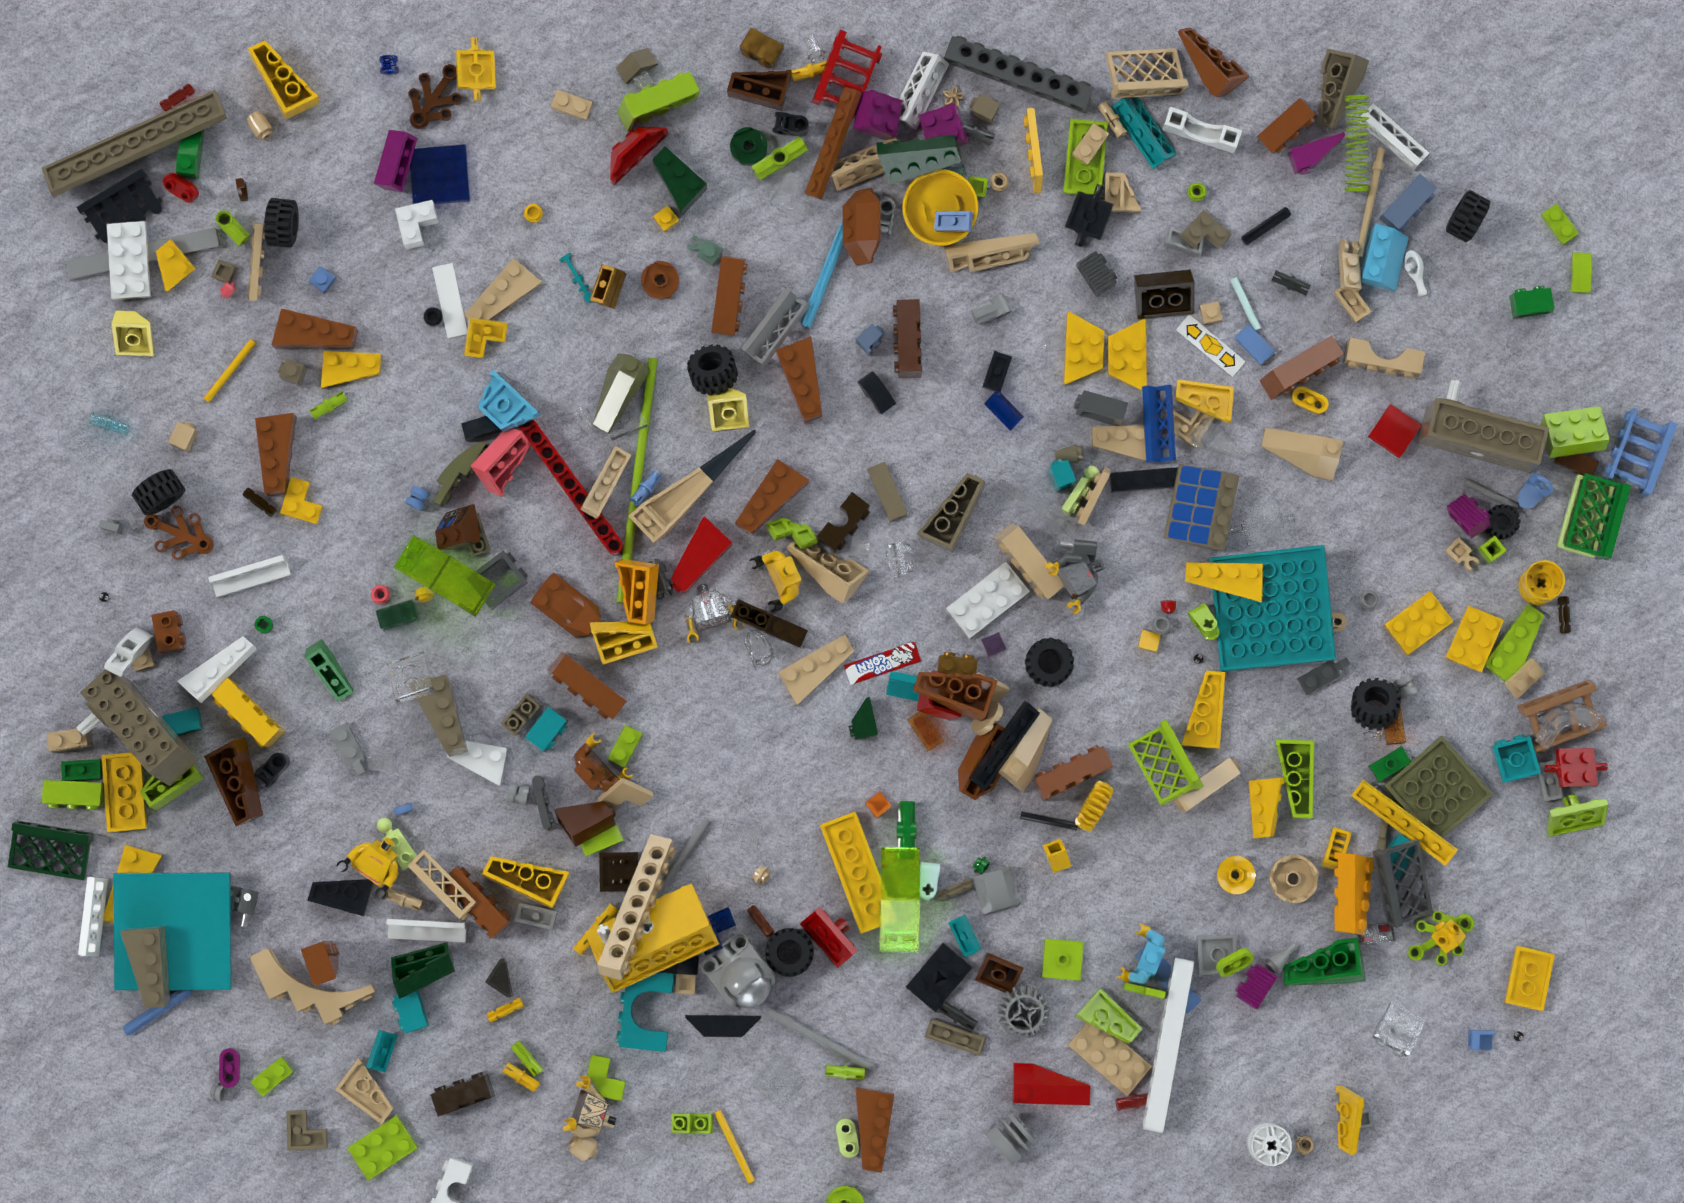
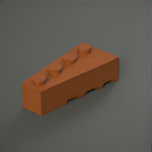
M721 256L711 333L734 336L735 331L739 332L740 321L737 318L738 313L742 312L743 306L740 297L745 291L743 277L747 275L748 269L746 258Z
M810 336L776 350V356L804 424L822 417L812 338Z
M294 413L255 418L264 494L267 496L283 495L287 492L297 419Z
M777 459L736 520L735 525L752 536L775 513L783 508L787 502L794 498L798 492L809 484V479Z
M456 866L449 873L477 902L468 914L473 915L475 922L488 931L487 935L491 939H495L512 923L509 920L511 916L505 909L500 910L496 906L498 902L490 894L486 896L482 892L484 890L483 886L478 881L473 882L469 878L471 874L464 867L460 869ZM446 884L445 889L449 894L455 895V886L453 884ZM458 898V902L461 903L463 909L470 903L467 898Z

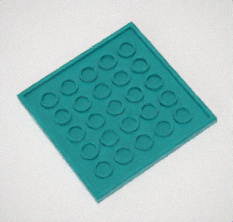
M1325 545L1209 557L1210 563L1263 564L1262 603L1212 589L1215 619L1220 631L1217 641L1221 672L1337 660Z

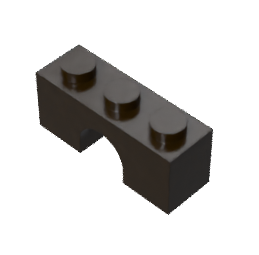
M853 492L850 493L840 506V509L848 516L847 523L842 527H836L828 521L816 536L821 543L834 553L837 549L839 551L842 550L847 543L845 541L849 534L853 536L859 528L857 526L860 520L864 521L871 513L868 511L870 505Z

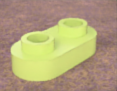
M843 1118L836 1124L839 1148L843 1156L852 1158L859 1151L856 1128L852 1120ZM843 1125L849 1126L848 1132L842 1131ZM848 1144L853 1146V1150L850 1152L846 1150Z

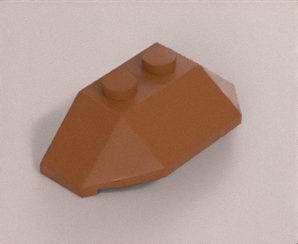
M872 188L855 191L843 205V245L854 263L860 266L873 262V256L881 241V204Z
M997 723L993 724L994 728L987 734L975 736L958 769L959 792L973 800L992 791L1001 776L998 773L986 791L981 790L969 779L1004 730V727Z

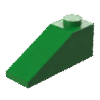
M204 130L180 141L175 172L183 178L199 179Z
M322 639L306 648L304 658L337 702L354 693L335 656Z

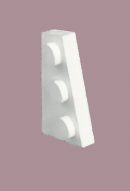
M466 741L468 752L451 757L447 754V758L501 786L508 748Z

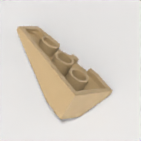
M1265 428L1261 447L1287 460L1313 477L1333 481L1340 459L1343 440Z
M793 541L787 547L818 584L842 604L854 595L869 574V570L854 560L848 558L846 561L838 558L837 553H826L821 551V548L817 545L800 549L797 543Z

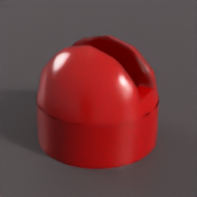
M1161 601L1162 611L1167 614L1173 613L1176 609V601Z

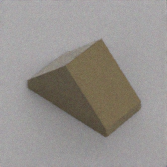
M646 48L631 52L616 69L627 84L658 65L649 49Z

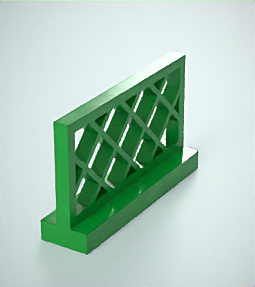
M1585 473L1564 547L1598 556L1600 559H1611L1631 485L1620 484ZM1587 480L1595 481L1598 489L1589 492L1586 487ZM1607 485L1616 487L1614 495L1609 498L1603 490ZM1600 490L1605 500L1596 504L1591 494ZM1588 496L1593 507L1585 511L1581 502L1582 499ZM1607 502L1610 511L1607 515L1603 516L1598 506ZM1595 508L1600 518L1591 522L1586 512ZM1583 515L1588 525L1580 529L1576 520L1577 517ZM1602 520L1605 530L1598 534L1593 524ZM1590 526L1595 537L1586 540L1581 531ZM1576 533L1580 535L1584 542L1578 546L1570 543L1572 536ZM1597 538L1600 544L1599 552L1592 550L1588 542Z

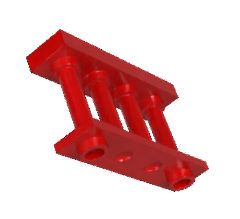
M840 29L836 34L811 103L819 105L821 101L827 100L838 105L840 97L828 93L826 90L828 83H834L860 92L866 91L875 64H879L883 53L880 50L882 46L878 45L873 52L849 42L845 38L847 32ZM846 48L870 58L871 61L868 69L842 59L839 55L840 50ZM839 65L865 76L862 86L835 76V73H832L834 66L838 67Z

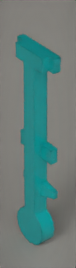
M568 253L559 260L561 263L566 261L575 276L572 281L579 283L581 288L578 291H583L585 294L584 300L590 303L592 302L590 301L592 293L587 291L589 285H584L581 281L584 277L582 274L578 276L569 260L572 254Z

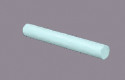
M1238 278L1231 279L1230 281L1252 328L1255 331L1261 329Z

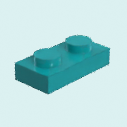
M966 914L948 922L964 958L982 950Z
M378 1030L366 1065L367 1068L386 1072L398 1035Z

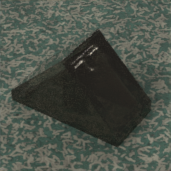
M506 958L499 960L485 983L506 997H513Z

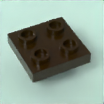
M638 852L599 853L600 892L628 890L638 866Z

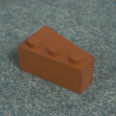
M1299 98L1257 137L1272 154L1275 152L1279 154L1287 147L1285 144L1289 140H1295L1301 134V130L1305 127L1308 128L1315 122L1318 115L1302 98Z

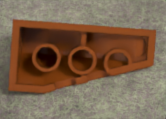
M1192 28L1179 29L1178 34L1203 84L1209 89L1211 95L1215 97L1228 95L1248 79L1249 75L1235 61L1231 60L1229 62L1222 57V51L1208 46L1209 42Z
M919 672L913 691L962 715L982 721L987 715L997 680L981 674L963 675L961 673Z

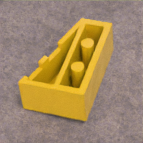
M589 622L603 665L658 647L651 623L645 625L633 622Z

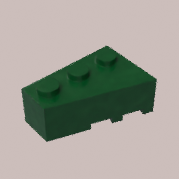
M664 146L652 159L653 166L666 186L681 216H683L707 190V183Z
M448 942L391 957L393 984L399 999L455 972L454 959Z

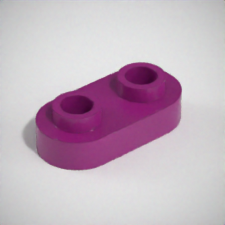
M234 1048L223 1050L219 1056V1081L222 1086L231 1088L236 1086L240 1080V1054ZM229 1054H232L234 1057L232 1062L227 1059ZM228 1074L233 1075L232 1081L227 1079Z

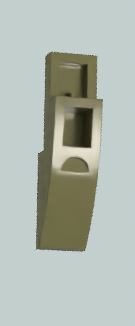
M480 442L468 448L445 468L437 479V482L442 487L433 500L435 504L440 507L444 504L447 505L452 497L450 493L453 488H457L462 481L461 475L469 478L470 475L473 476L475 474L471 465L487 449L488 446L485 442Z

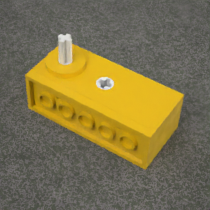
M692 883L656 899L655 906L651 907L649 911V921L642 928V938L636 943V953L634 957L630 958L628 973H624L622 980L603 976L612 993L719 945L702 902ZM612 918L599 926H594L585 932L597 964L616 918Z

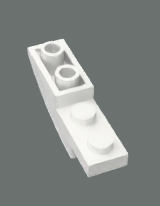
M139 628L133 629L118 643L114 653L105 663L104 669L122 677L131 664L141 657L155 639V636Z

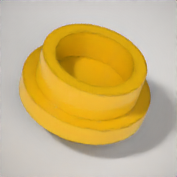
M537 204L528 205L524 210L525 219L530 223L539 222L543 217L542 208Z
M421 587L415 590L414 598L420 603L430 601L434 594L430 587Z

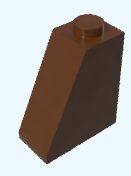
M604 801L561 807L554 810L557 821L575 847L616 825L614 817H616L615 811L611 806L608 807Z

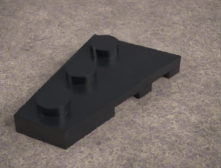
M369 879L313 882L307 901L365 916L374 883Z

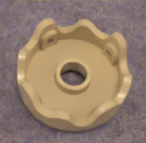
M1287 855L1278 859L1271 867L1269 873L1270 888L1276 897L1282 901L1301 903L1308 900L1316 891L1319 873L1317 868L1306 857ZM1291 873L1298 876V882L1294 885L1288 882V876Z

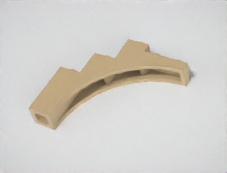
M271 948L250 956L269 999L275 998L276 1001L286 997V992H288L297 1012L303 1011V1013L314 1009L313 1005L315 1004L324 1024L330 1023L331 1026L342 1021L341 1017L345 1016L342 1008L348 1010L356 1006V1001L360 999L363 1002L374 997L373 993L377 992L374 984L347 992L326 991L314 988L291 975L277 960Z

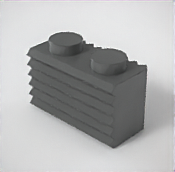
M1097 251L1076 264L1077 269L1096 297L1111 289L1117 283L1115 272L1112 269H1108L1105 257L1102 253L1098 254Z

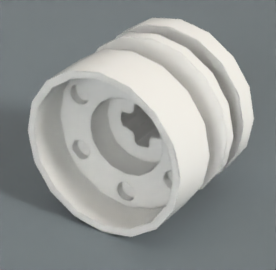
M1264 1122L1256 1125L1249 1132L1247 1148L1249 1154L1255 1160L1267 1166H1276L1288 1159L1292 1151V1141L1285 1129L1273 1123ZM1268 1141L1273 1142L1275 1146L1273 1149L1268 1148Z

